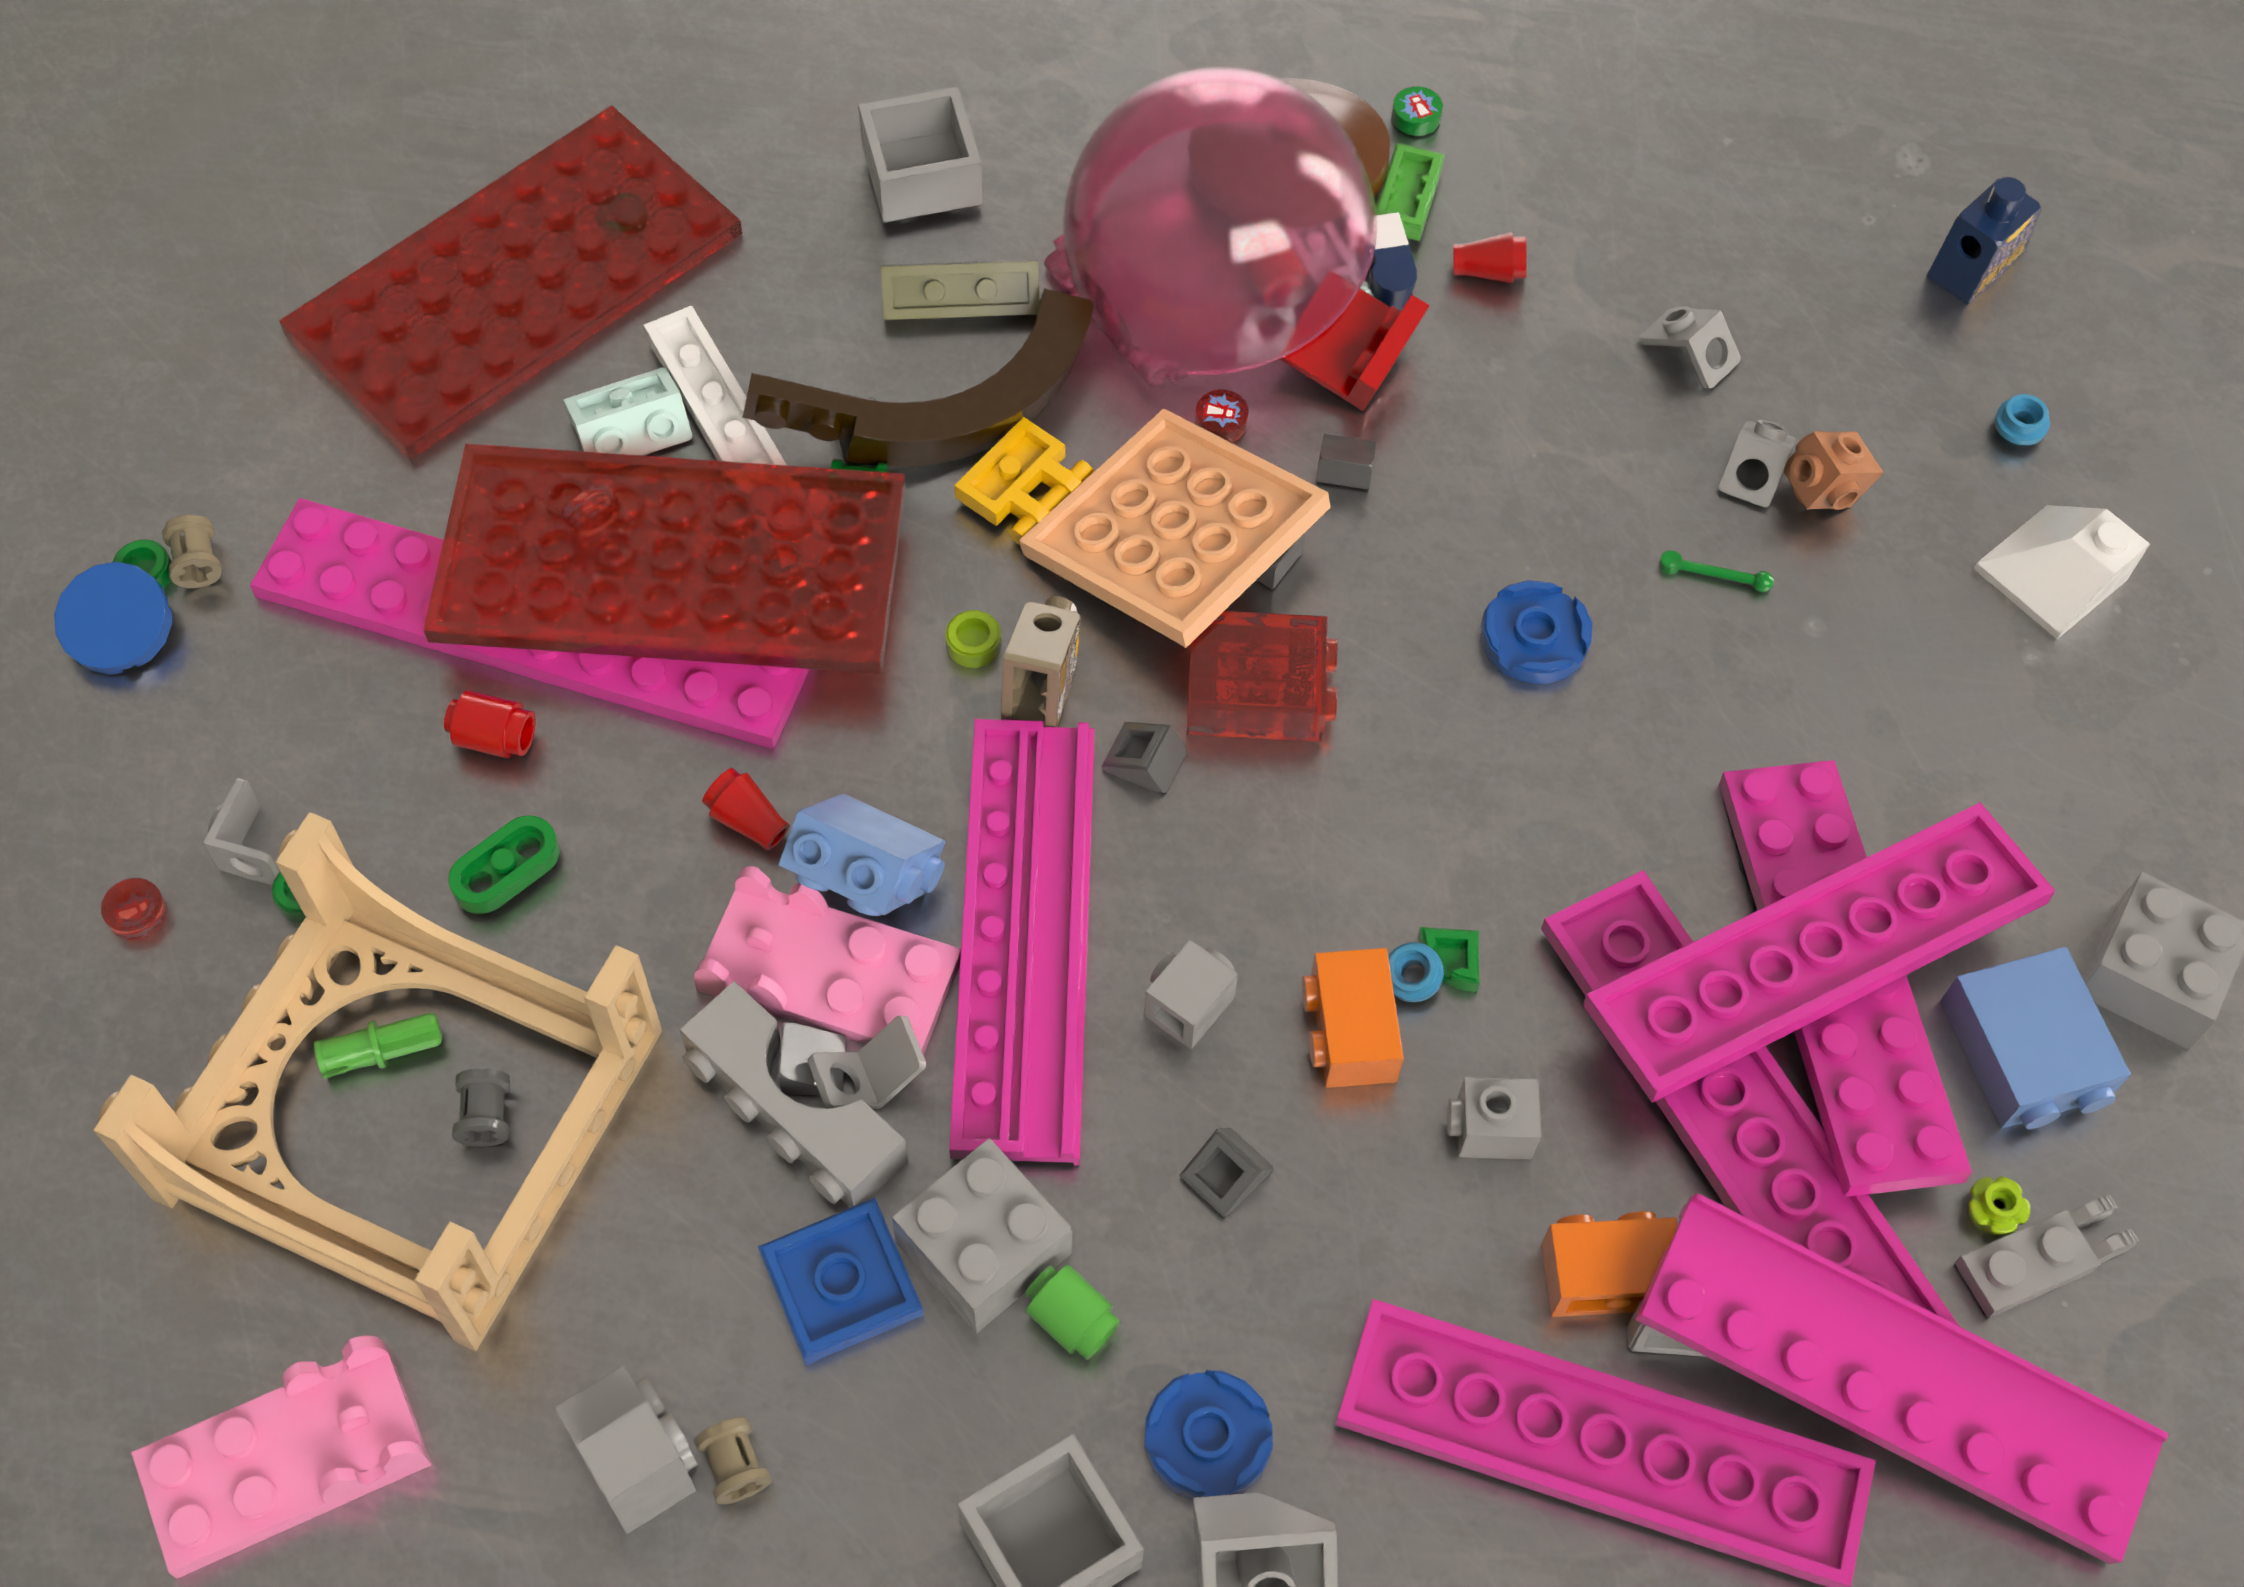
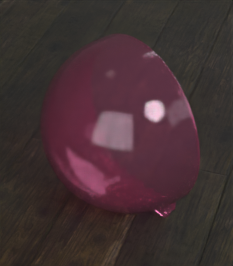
M1229 66L1195 68L1158 79L1134 92L1114 108L1094 130L1081 151L1071 175L1065 197L1063 234L1053 241L1056 250L1046 257L1044 266L1065 290H1070V295L1087 298L1094 303L1095 306L1091 320L1098 324L1099 329L1122 356L1128 357V363L1149 387H1156L1167 379L1175 385L1189 374L1218 375L1234 373L1274 362L1302 348L1329 328L1355 298L1372 263L1378 228L1376 205L1367 171L1353 141L1338 120L1310 94L1283 79L1252 69Z

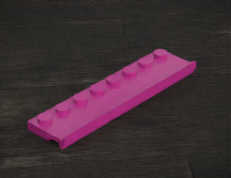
M975 719L949 1144L950 1159H964L990 1138L1010 1161L1066 1162L1080 1166L1095 728H1089V723L1078 722L1077 728L1043 727V721Z
M1695 1193L1689 1197L1687 1203L1682 1207L1678 1225L1668 1248L1664 1250L1635 1320L2108 1564L2122 1562L2163 1442L2167 1441L2169 1435L2167 1432L1701 1194Z

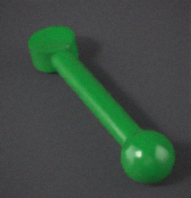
M1673 550L1665 551L1659 561L1660 569L1666 574H1675L1679 570L1750 584L1759 592H1767L1774 585L1773 576L1769 572L1760 571L1756 574H1750L1682 559L1681 555Z

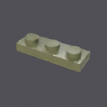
M1038 259L881 265L883 320L1035 314L1040 301Z

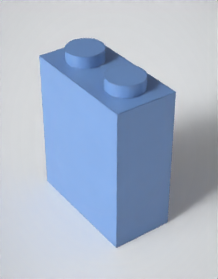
M2067 946L1957 976L1940 1000L2001 1129L2024 1123L2026 1129L2038 1128L2059 1118L2060 1112L2079 1107L2081 1113H2091L2100 1110L2116 1100L2114 1093L2131 1076Z

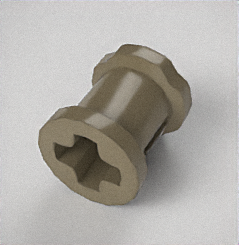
M190 514L177 516L169 520L162 530L163 540L171 548L173 559L169 565V576L171 581L179 587L188 589L202 588L213 584L221 577V563L217 557L213 556L211 540L215 535L212 521L204 516Z
M735 1417L721 1421L703 1430L694 1439L697 1450L701 1453H706L717 1486L712 1491L717 1504H730L746 1499L762 1491L772 1481L768 1469L760 1468L749 1439L753 1428L750 1420L745 1417Z

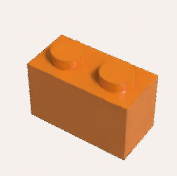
M1387 948L1315 953L1311 975L1302 977V997L1305 1012L1315 1011L1317 1031H1310L1309 1034L1310 1056L1313 1068H1323L1325 1088L1397 1083L1404 1057Z
M1636 1211L1624 1214L1618 1220L1594 1222V1218L1590 1215L1577 1214L1560 1218L1556 1224H1550L1541 1243L1551 1317L1635 1313L1639 1303L1643 1301L1664 1250L1668 1248L1677 1227L1676 1217L1656 1218V1214L1653 1212Z

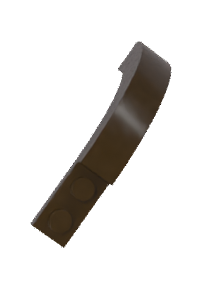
M1044 288L1034 314L1030 335L1022 348L997 373L963 392L927 401L886 402L860 398L752 373L742 418L754 420L759 425L770 429L784 427L806 432L822 441L841 440L849 442L846 461L872 466H877L879 462H888L889 467H913L958 460L996 445L1023 417L1032 421L1045 409L1059 392L1073 367L1090 326L1096 301Z

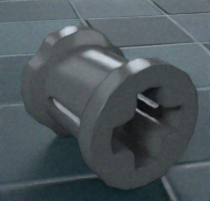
M488 1068L469 1069L456 1075V1091L460 1093L459 1121L452 1128V1138L456 1142L467 1146L488 1147L502 1144L508 1140L510 1127L507 1123L503 1122L504 1095L510 1091L509 1074Z

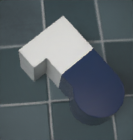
M1399 212L1349 220L1346 242L1359 264L1364 265L1370 284L1369 289H1371L1373 297L1390 308L1393 305L1397 309L1402 310L1410 296L1413 295L1412 291L1417 281V269Z

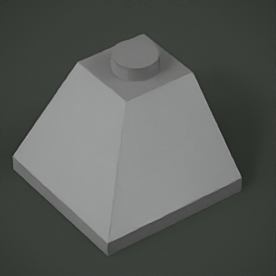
M1259 1492L1193 1498L1198 1587H1338L1337 1534L1334 1522Z

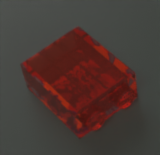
M1224 611L1190 644L1186 735L1322 742L1325 721H1335L1337 711V687H1327V672H1336L1338 640L1327 638L1328 616Z

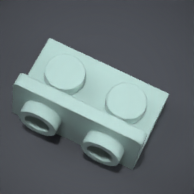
M665 367L563 399L568 417L580 439L587 464L592 471L677 445L692 438L691 428L680 391Z

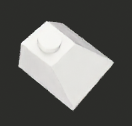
M2047 505L1979 560L1974 570L2054 638L2058 639L2128 580L2150 543L2108 509Z

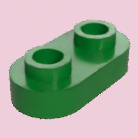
M537 816L517 817L461 856L451 867L448 876L449 887L457 904L471 913L483 914L492 912L551 870L560 854V846L553 827L546 820ZM528 848H539L538 853L532 857L521 856L523 851ZM482 882L492 883L491 887L483 892L473 891Z

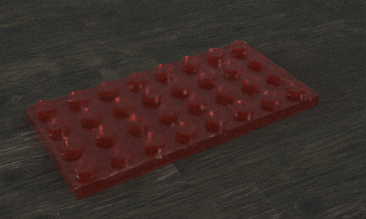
M611 105L279 320L284 334L411 460L741 235V221Z
M465 443L423 631L429 643L882 674L906 490L905 474ZM591 487L594 493L603 491L600 496L604 500L599 501L598 506L594 505L591 510L584 511L582 515L580 512H574L569 515L571 509L566 508L571 507L572 502L576 500L575 498H578L584 492L589 493Z

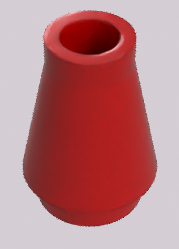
M1513 232L1466 244H1454V276L1465 275L1514 284V279L1527 278L1526 236L1514 237Z
M734 768L727 769L711 784L703 796L702 803L710 809L709 817L757 842L767 851L774 848L790 828V824L780 816L747 772L740 774Z

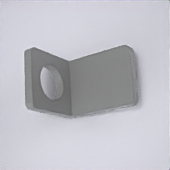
M1687 306L1671 308L1663 313L1639 336L1643 345L1686 347L1704 388H1713L1741 360L1721 310L1691 309ZM1716 338L1722 347V357L1719 364L1715 368H1711L1706 360V349L1709 342Z
M1757 420V423L1746 421L1734 445L1720 481L1719 490L1756 505L1768 507L1797 438L1787 435L1788 430L1776 423L1766 420ZM1758 459L1767 466L1769 478L1765 485L1757 489H1749L1739 482L1737 469L1743 461Z
M237 778L223 805H218L212 812L208 823V834L203 845L218 870L273 885L280 871L272 857L265 852L241 846L260 809V803L248 781ZM237 858L246 860V861H248V862H250V863L256 865V866L259 867V868H255V867L249 866V865H247V864L241 862V861L238 860Z
M896 1016L858 1052H815L808 1058V1064L826 1108L841 1107L862 1099L872 1109H881L926 1068L925 1058L907 1016ZM830 1068H839L851 1077L855 1085L854 1094L843 1093L833 1084L830 1078Z

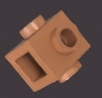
M1815 431L1803 437L1797 443L1796 451L1788 459L1783 471L1792 485L1794 495L1807 509L1833 508L1834 510L1851 508L1884 473L1857 432Z

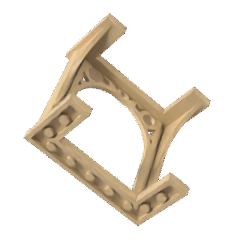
M309 812L298 830H292L285 837L279 849L278 859L275 862L306 918L295 934H290L283 940L277 951L276 963L262 984L255 985L249 991L243 1003L242 1014L230 1032L222 1035L215 1042L209 1053L208 1065L194 1086L186 1088L181 1093L172 1110L153 1084L130 1075L121 1090L109 1096L103 1104L99 1113L98 1124L93 1131L152 1200L173 1209L179 1199L441 1321L453 1341L477 1351L660 1037L662 1027L638 954L615 945L588 992L452 933L410 910L382 891L354 868L330 820ZM341 951L355 953L360 959L361 969L359 976L349 985L335 983L329 973V969ZM374 954L382 955L380 959L383 965L393 964L396 966L387 974H376L377 962ZM320 985L325 991L321 999L314 1005H306ZM404 988L431 989L463 998L597 1058L484 1250L472 1231L449 1221L431 1251L322 1200L303 1187L287 1169L280 1155L273 1127V1108L278 1083L288 1060L300 1042L322 1020L341 1007L360 998L383 991ZM283 1039H285V1046L282 1049L277 1050ZM257 1087L258 1095L253 1103L248 1106L241 1105L251 1088ZM247 1121L257 1125V1133L254 1138L238 1149L220 1150L214 1146L226 1126L232 1123ZM259 1156H263L267 1160L266 1167L261 1175L256 1174L249 1166V1163L256 1160ZM247 1165L244 1172L236 1169V1167ZM281 1182L284 1189L281 1190L274 1185Z

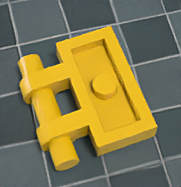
M1023 417L954 485L955 498L995 526L1010 512L1018 517L1020 520L1009 530V534L1020 545L1019 540L1085 481L1094 470L1083 460H1079L1070 470L1059 464L1065 458V444ZM1042 481L1051 489L1037 501L1028 494Z

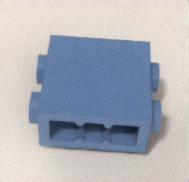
M843 793L798 810L778 865L796 873L795 879L800 884L818 891H828L830 889L849 898L847 903L853 909L867 915L880 916L906 903L910 904L914 899L926 894V892L931 893L935 889L945 866V862L939 858L946 841Z

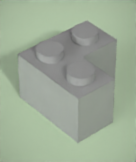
M622 1365L554 1407L627 1534L696 1491L687 1471L698 1464L672 1415L668 1413L660 1419L657 1418L665 1409L646 1377L634 1383L625 1366Z

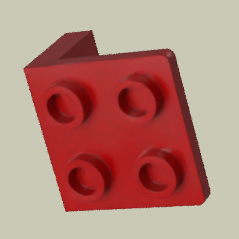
M1328 271L1279 346L1276 356L1364 412L1430 305L1411 295L1402 310L1397 309L1393 305L1390 308L1333 271Z

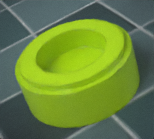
M979 610L961 612L954 616L946 627L947 652L951 659L959 665L969 668L982 667L994 661L1000 653L1002 644L1001 628L997 620L986 612Z

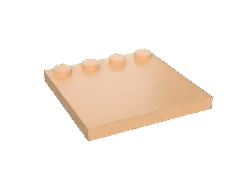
M1163 408L1023 536L1019 542L1025 557L1186 648L1331 507L1327 491Z

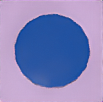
M121 562L95 565L75 576L61 593L54 613L55 635L65 653L88 670L109 675L124 673L123 669H129L134 665L140 667L149 662L163 647L173 623L172 609L168 606V598L162 585L138 566Z
M1527 580L1506 586L1498 592L1497 597L1491 603L1489 602L1483 613L1480 641L1487 658L1503 674L1521 682L1547 684L1565 679L1580 668L1592 643V621L1585 605L1576 597L1572 600L1568 595L1562 593V587L1551 582Z
M1206 1370V1373H1194L1192 1375L1187 1373L1174 1378L1155 1396L1145 1420L1144 1449L1153 1473L1170 1491L1191 1501L1196 1497L1244 1494L1262 1476L1273 1448L1272 1424L1263 1398L1245 1380L1224 1371Z

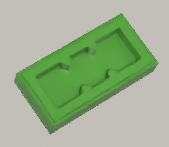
M1396 143L1373 216L1399 212L1406 237L1420 241L1442 172L1445 154Z

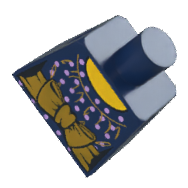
M2012 177L1997 179L1955 219L1928 271L1927 277L1968 305L2025 252L2042 209L2040 203L2026 194L2024 184L2018 179ZM1980 243V256L1971 257L1967 255L1969 250L1975 254L1976 249Z

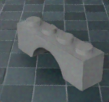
M735 981L680 1028L686 1053L682 1058L690 1070L705 1083H708L712 1078L727 1091L724 1098L728 1105L745 1122L749 1123L756 1118L770 1132L766 1138L782 1158L789 1163L798 1158L813 1172L809 1176L810 1181L829 1202L835 1204L841 1199L849 1208L864 1203L908 1163L905 1139L862 1099L836 1108H814L795 1102L776 1086L771 1078L773 1062L781 1044L776 1019Z

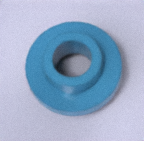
M2019 394L2003 402L1994 418L1995 427L2000 435L2018 445H2033L2040 442L2050 427L2047 406L2042 400L2029 394Z
M1410 942L1398 946L1388 955L1394 996L1406 1002H1421L1429 999L1439 990L1443 982L1444 969L1440 957L1431 947L1422 943ZM1420 965L1425 969V975L1419 982L1410 983L1403 978L1404 972L1409 966Z

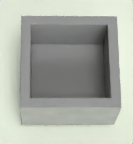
M959 87L858 104L862 148L883 223L983 204L982 163Z
M2141 872L2117 903L2083 980L2095 1004L2189 1050L2216 1021L2244 955V921Z
M990 1138L892 1216L895 1241L976 1334L1026 1293L1033 1281L1047 1267L1052 1266L1055 1268L1072 1254V1227Z
M1074 1434L957 1503L960 1524L997 1587H1111L1142 1568L1144 1552L1142 1545Z

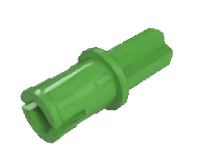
M427 1013L378 1026L375 1020L368 1022V1028L338 1037L314 1041V1050L319 1070L323 1078L327 1079L347 1071L378 1064L379 1068H385L388 1066L387 1060L437 1047L441 1044L443 1036L436 1015L434 1013Z

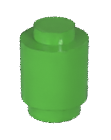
M1069 1264L1058 1272L1052 1266L1047 1267L1033 1281L1025 1293L1032 1300L1026 1313L1070 1354L1077 1351L1086 1360L1090 1359L1108 1341L1121 1323L1111 1313L1114 1306Z

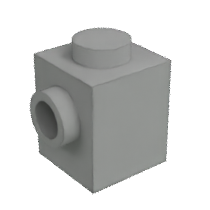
M1189 940L1177 955L1172 952L1167 953L1152 972L1150 977L1152 984L1145 994L1144 1016L1192 1050L1235 999L1238 973L1234 971L1231 962L1219 951L1212 948L1204 950L1195 942Z
M1464 1077L1457 1099H1449L1447 1106V1132L1449 1136H1458L1459 1158L1532 1160L1542 1138L1538 1079Z

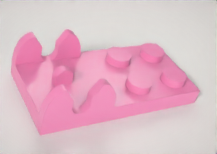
M748 866L744 867L737 877L735 891L705 958L699 962L693 978L698 992L714 997L718 996L735 981L770 1015L845 1035L847 1039L865 1045L896 1016H907L924 1056L960 966L961 948L830 908L818 890L808 888L800 883L792 886L789 894L782 893L772 886L770 878L758 867Z
M359 1336L349 1339L341 1350L344 1358L330 1366L321 1367L317 1362L298 1361L284 1372L282 1376L283 1387L131 1452L169 1574L178 1579L432 1465L391 1351L382 1339L375 1336Z

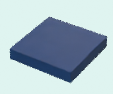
M875 1198L758 1246L761 1258L805 1366L924 1315L923 1307Z

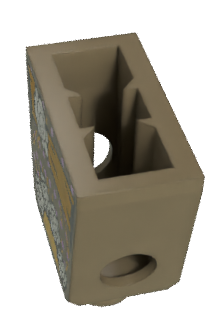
M1054 596L1048 598L1045 604L1029 602L1024 605L1003 657L1001 720L1043 721V727H1059L1076 672L1079 655L1081 616L1077 613L1076 606L1070 600ZM1033 671L1046 674L1042 688L1037 687L1031 681Z

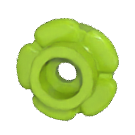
M2003 1176L1998 1177L1996 1180H1992L1990 1177H1983L1977 1180L1971 1187L1970 1194L1972 1197L1968 1202V1214L1973 1224L1982 1232L1990 1235H2008L2017 1230V1225H2023L2027 1222L2030 1215L2029 1201L2022 1197V1188L2012 1179ZM1994 1200H2001L2004 1203V1209H1998L1994 1205Z

